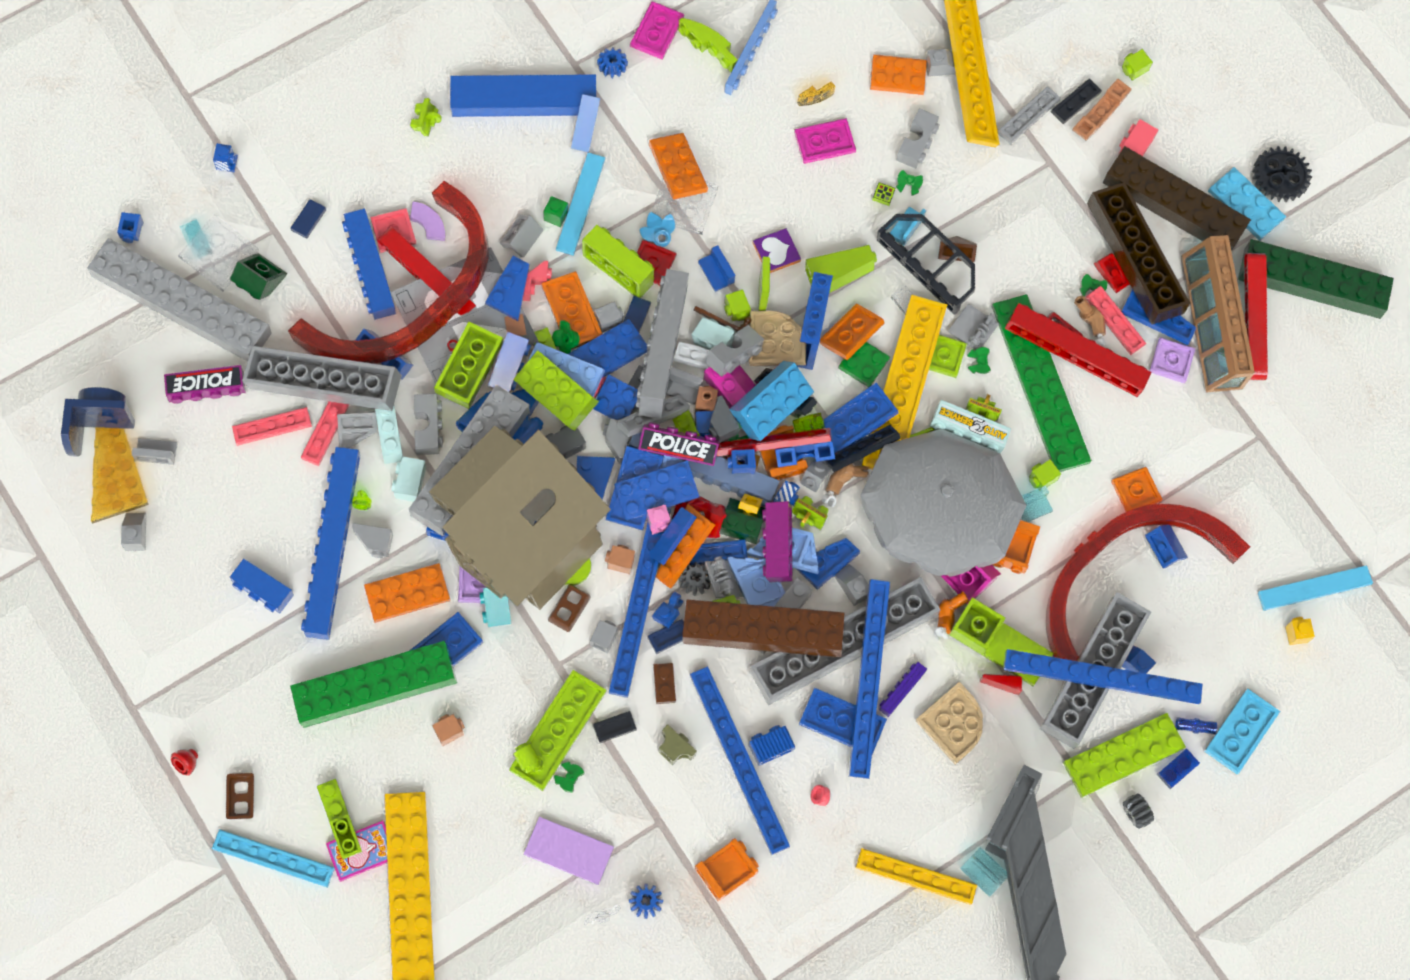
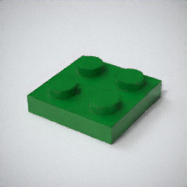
M865 342L848 360L843 359L838 369L869 388L890 360V356Z

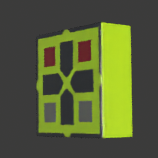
M878 182L872 200L890 206L896 188Z

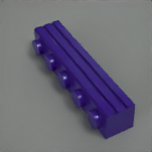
M920 662L911 665L909 668L910 672H906L902 676L903 680L901 682L898 681L894 686L896 689L894 691L891 690L887 695L886 701L883 700L879 704L881 706L879 710L888 718L927 671V668Z

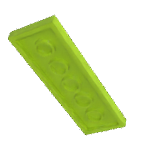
M572 670L526 742L527 745H532L540 760L539 764L541 767L526 774L525 770L522 771L515 759L509 771L544 791L607 690Z
M1165 713L1065 760L1063 764L1080 797L1083 798L1184 750L1186 746L1168 713Z

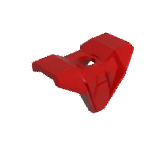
M701 496L700 498L676 505L672 520L681 507L686 509L687 504H689L697 511H703L705 517L715 524L707 538L720 537L719 532L723 519L726 517L725 506L713 503Z

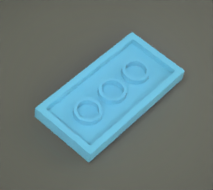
M1235 167L1208 190L1215 199L1250 218L1251 221L1246 229L1259 241L1286 218Z
M1247 688L1204 752L1235 774H1239L1280 711Z

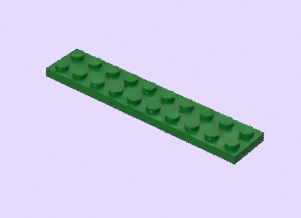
M1025 294L993 303L991 306L997 323H999L1000 331L1049 459L1060 472L1090 464L1092 460L1050 352L1005 329L1018 303L1026 305L1033 310L1028 295Z

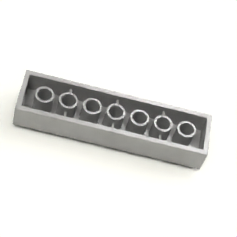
M667 269L666 275L661 277L657 307L655 306L654 321L651 325V335L647 344L648 350L647 354H645L644 369L641 373V383L637 392L636 407L639 408L640 416L662 418L687 294L689 277L687 272Z
M252 346L242 382L251 390L392 411L402 375L395 367Z
M496 385L409 507L410 516L444 536L446 531L443 529V526L453 515L433 500L429 491L494 426L500 430L505 429L512 438L530 413L529 404Z
M1117 592L1111 598L1077 661L1121 669L1151 611ZM1065 681L1039 729L1075 749L1083 739L1109 689Z

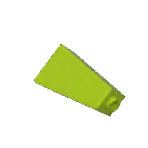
M870 245L806 259L805 271L810 285H812L814 272L832 275L829 292L831 293L873 271L877 257L875 251L872 252Z

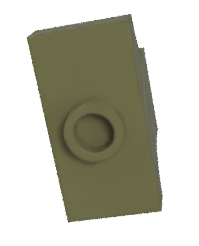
M667 724L662 730L665 741L659 747L658 752L672 765L682 758L691 761L696 756L697 750L688 743L689 739L684 734H678Z

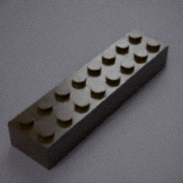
M1124 146L1103 180V184L1108 187L1125 182L1136 203L1201 241L1206 240L1210 236L1228 235L1231 252L1251 221L1250 218Z
M1125 182L1092 192L1087 205L1150 323L1153 325L1183 315L1189 307L1190 301Z

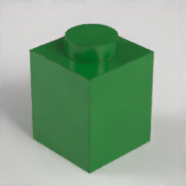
M551 196L543 211L544 221L561 228L568 214V202Z

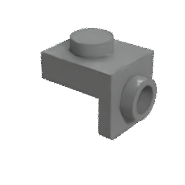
M814 459L805 471L800 483L810 490L817 492L831 468L821 461L816 462V459Z

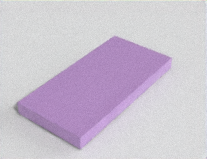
M539 817L524 855L599 885L614 847Z

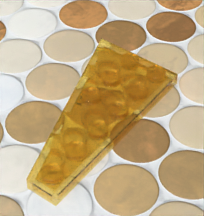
M95 428L93 498L91 504L92 524L149 505L125 429Z

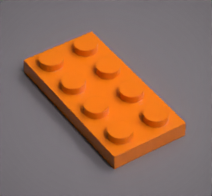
M684 133L649 140V147L673 200L708 191V186Z
M576 271L541 283L559 330L560 321L566 320L570 323L571 329L578 332L580 341L578 346L574 348L583 346L602 335Z
M440 563L364 585L374 623L450 601Z

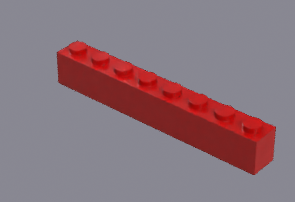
M1020 303L1013 310L1005 327L1010 332L1135 397H1138L1143 392L1152 373L1144 366L1137 365L1126 357H1121L1111 349L1098 345L1094 340L1087 339L1078 332L1071 331L1061 323L1054 322L1044 314L1037 313Z

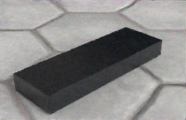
M1089 78L1054 107L1051 113L1062 124H1065L1096 98L1102 90Z

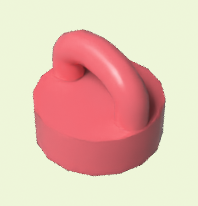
M816 785L811 791V801L814 804L826 806L830 800V790L826 786Z

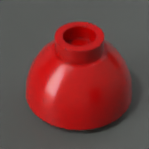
M193 749L178 750L171 754V763L179 773L190 776L196 768L198 754Z

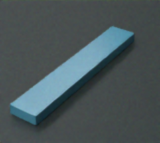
M592 153L587 154L556 251L574 256L605 163V157Z
M1366 565L1262 590L1257 594L1263 611L1369 586L1373 584Z
M220 829L212 847L215 851L328 888L335 870L334 867Z

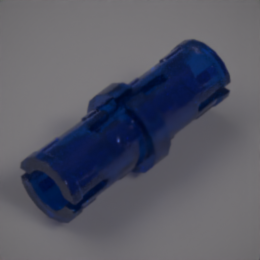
M1177 717L1175 728L1176 730L1191 731L1194 734L1200 732L1215 735L1217 732V722L1202 721L1199 718L1185 719Z

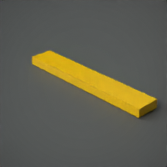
M863 848L860 850L855 867L856 869L969 905L973 903L977 888L976 884Z

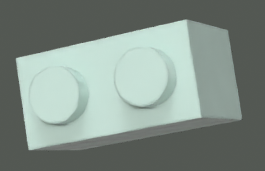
M703 317L691 335L696 345L708 350L721 342L733 348L732 343L735 330L730 326L720 325L714 319Z
M402 456L401 463L398 462L396 466L397 480H393L392 491L396 499L414 502L421 492L426 470L425 460Z

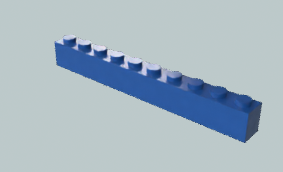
M336 447L335 453L331 454L330 464L332 465V471H328L327 475L329 488L325 489L324 493L326 506L325 508L322 507L321 510L323 523L318 528L320 540L319 544L315 545L314 555L317 558L316 563H312L311 568L313 581L309 582L308 593H310V598L305 602L307 616L306 619L302 620L301 630L304 631L305 636L308 638L330 640L360 462V453L357 449Z

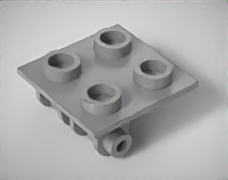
M968 304L948 332L976 350L984 346L999 323L995 321L996 317L994 314L985 315Z
M716 557L715 561H705L715 598H724L731 595L743 597L727 561L722 559V557Z

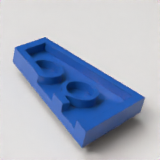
M512 256L485 304L519 321L530 264Z
M845 538L816 552L818 574L800 569L796 570L818 590L858 556L860 550Z

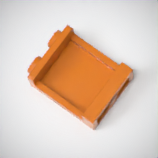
M783 425L778 427L777 430L771 431L767 436L794 433L793 425ZM775 449L759 451L767 475L779 481L803 474L808 468L807 462L803 458L797 461V465L778 467Z
M1020 520L1005 557L992 565L998 568H1009L1016 574H1025L1040 526Z
M736 838L732 839L729 844L705 861L695 865L696 872L718 902L758 873V863L753 857H748L745 852L747 851L745 845L741 840L737 841Z

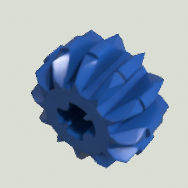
M612 47L610 51L605 48L604 53L600 52L597 65L599 66V71L604 72L605 77L610 75L613 79L614 75L620 77L621 72L625 73L628 61L626 54L621 53V49L615 51L614 47Z
M645 883L644 890H642L638 885L636 887L638 893L631 891V895L634 898L629 899V903L635 905L630 910L635 911L638 909L637 917L643 912L644 919L648 918L649 912L652 917H655L656 914L653 909L659 912L662 909L657 905L663 904V899H657L661 896V891L654 894L656 886L653 885L651 890H648V884ZM643 897L651 899L648 906H646V903L642 905Z

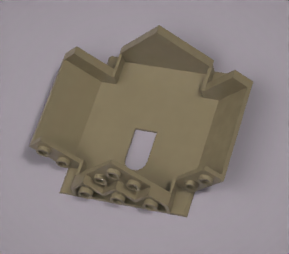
M494 426L429 491L433 500L453 515L443 526V529L449 534L445 541L459 566L500 599L506 596L518 607L526 598L527 601L539 610L603 545L600 538L601 534L596 529V524L611 510L595 492V488L581 477L576 467L562 456L558 447L550 442L539 429L523 444L519 439L514 440L511 438V435L505 429L500 430ZM550 489L555 494V502L532 526L520 512L540 491Z

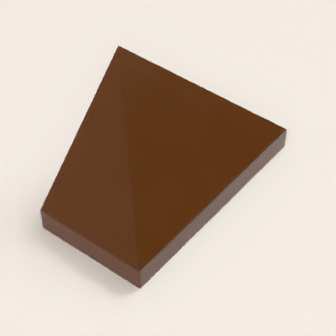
M959 236L948 238L972 262H975L976 243ZM940 241L938 259L948 260L954 253Z

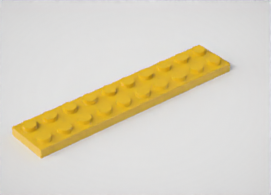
M944 0L966 140L969 143L996 148L1000 143L976 0Z
M911 295L883 390L899 413L875 429L871 434L891 425L900 434L901 439L897 441L910 438L947 308L946 304ZM883 448L865 456L862 466H867L868 469L873 470Z
M425 792L385 794L392 980H434Z

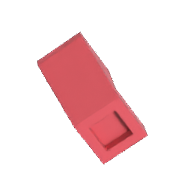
M543 261L528 273L523 301H531V295H535V285H541V283L551 279L552 268H549L548 261Z

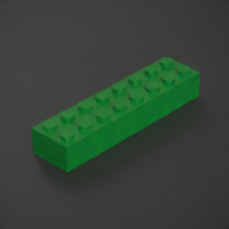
M445 641L293 684L290 685L299 724L306 728L454 685L458 682L448 645Z

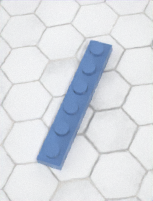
M769 0L725 84V93L732 95L733 91L738 89L741 82L739 80L742 75L745 76L748 70V62L753 61L756 47L761 46L762 36L770 28V20L775 19L777 15V1Z

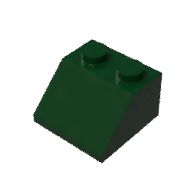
M257 253L237 261L230 280L237 287L247 291L253 298L261 300L270 296L286 277L287 273Z
M730 498L725 510L726 517L723 519L719 534L739 540L745 539L746 542L757 544L763 523V509L766 508L760 507L757 514L747 513L743 509L738 508L740 500Z

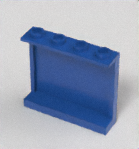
M814 272L800 342L806 343V365H796L797 367L813 370L832 275Z

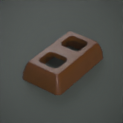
M569 584L548 617V621L564 631L570 632L591 596ZM571 591L581 595L578 604H573L567 600ZM562 607L572 613L567 621L557 616Z
M228 774L226 776V818L229 820L253 818L254 774ZM247 782L248 792L236 794L235 784ZM247 802V813L236 814L235 803Z

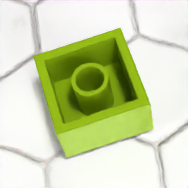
M972 597L952 629L950 636L983 656L1006 618Z

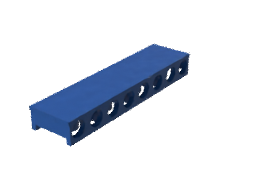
M596 74L450 76V109L452 110V117L578 116L582 94L596 97Z

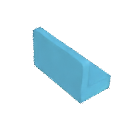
M909 207L904 214H923L925 216L926 210L922 209L919 213ZM898 221L890 233L894 236L896 242L905 246L921 224V221Z

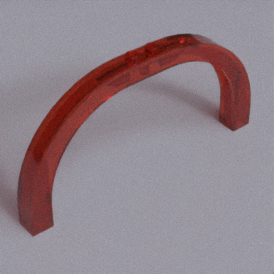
M443 181L432 192L435 203L456 217L466 228L469 237V249L465 264L455 281L413 322L394 333L380 338L355 341L331 337L300 318L288 330L292 340L313 355L375 364L402 356L430 339L472 297L481 283L487 268L489 257L488 237L482 219L473 203L462 192L446 181Z
M1154 504L1135 508L1117 516L1098 532L1094 530L1087 537L1089 541L1086 544L1080 543L1074 549L1075 554L1066 563L1054 582L1046 608V633L1050 650L1054 653L1053 657L1072 661L1078 660L1079 656L1072 645L1066 623V604L1070 588L1076 576L1111 542L1124 533L1152 525H1170L1181 528L1208 541L1232 564L1251 546L1219 519L1187 506Z

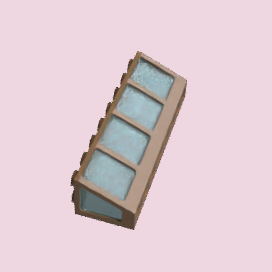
M1210 236L1181 256L1193 324L1196 327L1195 335L1206 392L1243 390L1255 372L1229 236Z

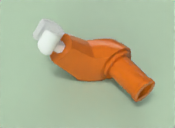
M964 591L950 600L944 599L940 603L938 626L933 632L938 641L941 636L944 639L949 637L948 634L951 633L955 624V610L970 602Z

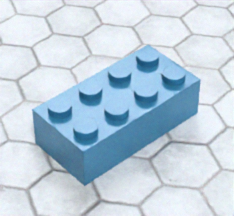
M782 361L729 410L750 439L761 441L811 396L814 391L794 362Z

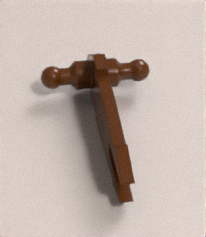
M697 306L694 308V311L702 316L714 319L722 326H730L735 330V333L749 325L752 321L750 317H746L744 323L738 327Z

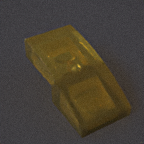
M832 81L819 90H816L812 85L798 95L797 104L799 106H808L822 102L834 95L836 86Z

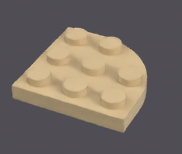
M751 311L752 321L750 327L763 337L764 341L762 351L757 356L749 358L750 366H777L782 361L794 362L796 365H806V343L800 342L802 333L800 325L791 319L790 316L781 312Z
M960 682L915 720L955 765L974 749L983 731L981 708L975 698Z

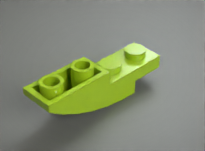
M685 18L679 19L680 34L687 37L695 49H699L702 53L708 49L710 55L716 57L723 68L728 69L730 72L733 71L738 60L730 53L731 43L727 39L699 22Z
M333 779L318 785L317 789L342 859L361 853L362 850L337 780Z

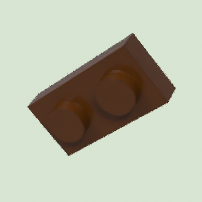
M673 663L653 664L656 704L676 703Z

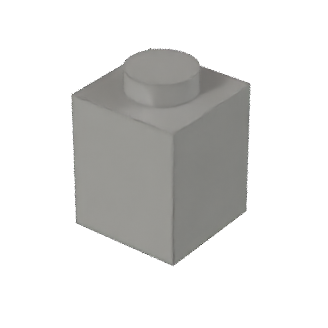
M615 301L594 310V315L602 333L622 323L624 313L620 306L617 307Z
M600 620L590 640V646L608 654L618 634L616 625L608 620H605V622Z

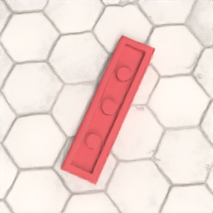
M1102 286L1085 297L1090 305L1095 306L1105 318V324L1130 355L1147 344Z
M328 402L301 455L302 460L317 466L320 465L338 429L337 414H345L349 404Z
M305 407L232 426L236 445L239 446L312 427L308 409Z

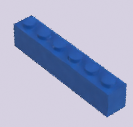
M365 208L343 214L345 221H342L343 229L350 236L346 238L349 249L353 248L354 254H351L354 265L358 264L359 270H356L358 280L363 281L362 293L364 298L368 297L369 303H366L368 313L373 314L374 320L395 315V306Z

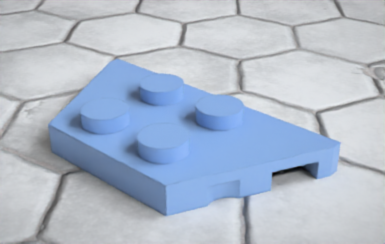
M792 528L793 568L818 574L819 569L813 533ZM762 537L753 549L750 548L748 550V556L766 559L763 557V546H766V539Z
M727 558L730 569L747 604L774 607L785 594L781 582L770 583L763 576V565H766V559Z

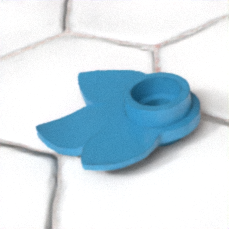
M650 212L647 217V227L639 229L640 234L646 241L654 242L657 246L666 247L671 241L670 234L675 229V220L671 214L662 220L661 217ZM663 235L665 240L659 241L658 236Z

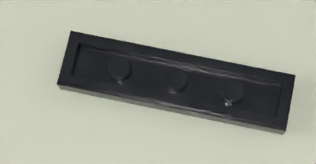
M888 425L836 452L835 459L825 460V462L833 472H836L883 448L884 445L901 439L900 434L891 425Z

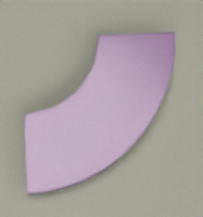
M413 201L411 221L419 223L424 228L428 240L445 241V228L439 215L429 206Z

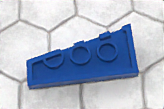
M577 456V472L595 488V492L603 500L615 458Z

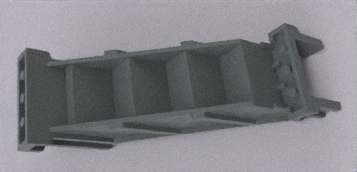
M1023 765L986 839L989 843L985 850L1003 859L1005 863L1027 980H1059L1060 976L1057 973L1066 956V949L1035 797L1040 788L1042 773Z

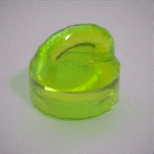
M359 490L357 496L353 497L352 506L358 510H368L371 508L372 500L364 490Z

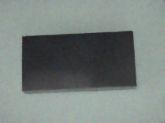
M630 711L593 724L599 744L637 731Z

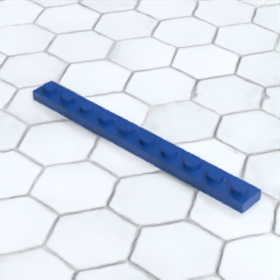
M648 523L609 689V694L626 698L629 696L659 564L658 561L649 556V553L664 533L660 532L652 535Z
M869 580L848 777L870 778L890 582Z
M1007 649L1005 652L1003 670L1193 704L1201 703L1202 683Z
M708 666L691 673L690 678L771 856L790 848L789 842Z

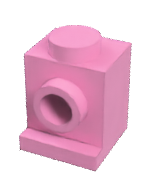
M666 505L647 510L646 517L652 535L664 532L670 524Z

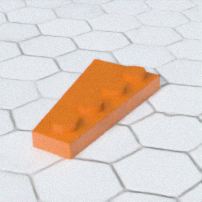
M687 504L685 510L697 518L664 565H660L655 576L671 589L715 526L713 522L689 504Z

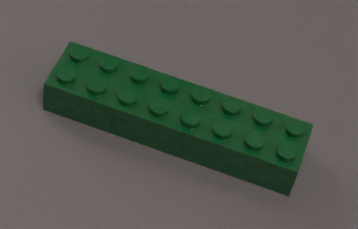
M1250 239L1244 249L1238 276L1240 281L1244 282L1245 254L1265 253L1267 288L1378 319H1381L1388 310L1393 277Z

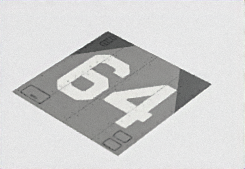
M491 247L439 270L476 305L475 308L460 316L421 279L390 292L435 384L453 352L448 349L447 343L450 340L458 342L468 322L503 337L504 343L507 335L504 317L507 315L485 304V301L503 273ZM521 307L520 314H523L526 335L521 337L529 339L528 344L532 345L539 341ZM451 343L449 345L450 348H455L456 343Z

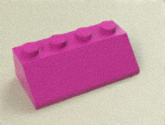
M740 365L733 372L727 373L722 377L711 367L704 370L703 379L709 386L718 390L717 397L722 395L729 409L756 386Z
M993 565L981 568L975 566L971 570L956 576L942 575L941 577L957 594L964 591L970 601L972 597L976 599L1001 573Z

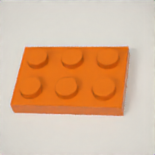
M873 55L870 90L924 95L927 60Z
M856 303L820 339V344L848 360L885 324L884 319Z

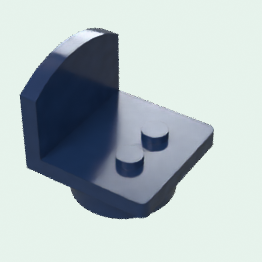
M89 387L79 391L78 399H65L61 439L66 454L73 457L81 455L84 427L134 429L135 419L126 404V396L119 391L109 388Z

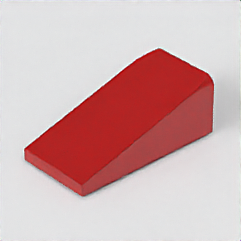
M1113 253L1094 263L1098 272L1115 293L1130 285Z
M983 674L980 678L981 683L1016 695L1022 692L1021 676Z

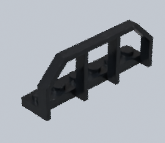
M895 214L878 230L877 241L941 303L946 304L947 309L952 314L956 315L960 311L961 304L975 292V264L923 214ZM896 221H921L930 230L910 251L903 245L895 242L894 236L885 231ZM936 235L954 254L932 274L921 266L917 258H912L911 256ZM958 257L970 268V289L960 299L955 295H951L943 283H938L935 280Z

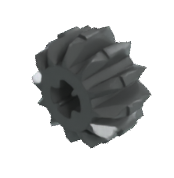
M697 562L694 563V567L688 564L687 570L685 569L679 577V581L682 582L680 587L686 588L687 594L691 590L693 591V596L697 595V591L704 594V589L710 588L709 583L711 581L708 571H704V564L700 568ZM692 577H695L696 579L699 578V581L696 582L695 579L692 580Z
M1140 794L1132 795L1123 802L1126 815L1136 828L1146 827L1154 821V813L1151 807Z

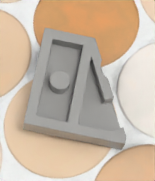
M376 412L337 414L340 448H350L377 432Z

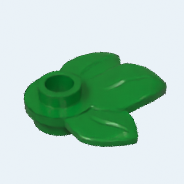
M561 320L560 330L553 332L552 340L554 345L559 347V351L569 354L571 348L578 346L580 337L578 332L571 329L568 321Z

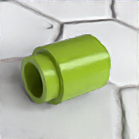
M523 743L515 748L514 756L522 771L525 770L526 774L541 767L539 764L540 760L531 744Z

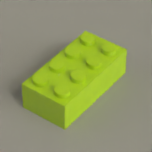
M596 225L582 239L583 256L634 296L641 298L654 284V268L652 264L639 258L637 252L625 247V244L620 239L612 237L606 228Z
M468 322L434 387L435 393L469 409L503 345V337Z
M538 350L513 379L574 431L599 402Z

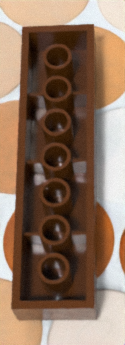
M686 599L683 644L841 657L845 612Z

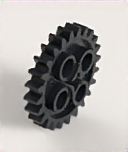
M1277 146L1275 151L1271 147L1268 152L1265 150L1262 155H1259L1254 163L1255 167L1252 172L1255 174L1252 179L1257 180L1255 186L1260 185L1259 191L1264 190V196L1270 194L1271 200L1277 197L1278 202L1282 198L1285 202H1288L1289 198L1294 201L1296 197L1300 198L1303 193L1305 194L1311 184L1312 176L1310 173L1312 169H1307L1310 163H1304L1303 161L1306 157L1299 158L1300 152L1294 154L1293 148L1289 152L1286 146L1283 150Z

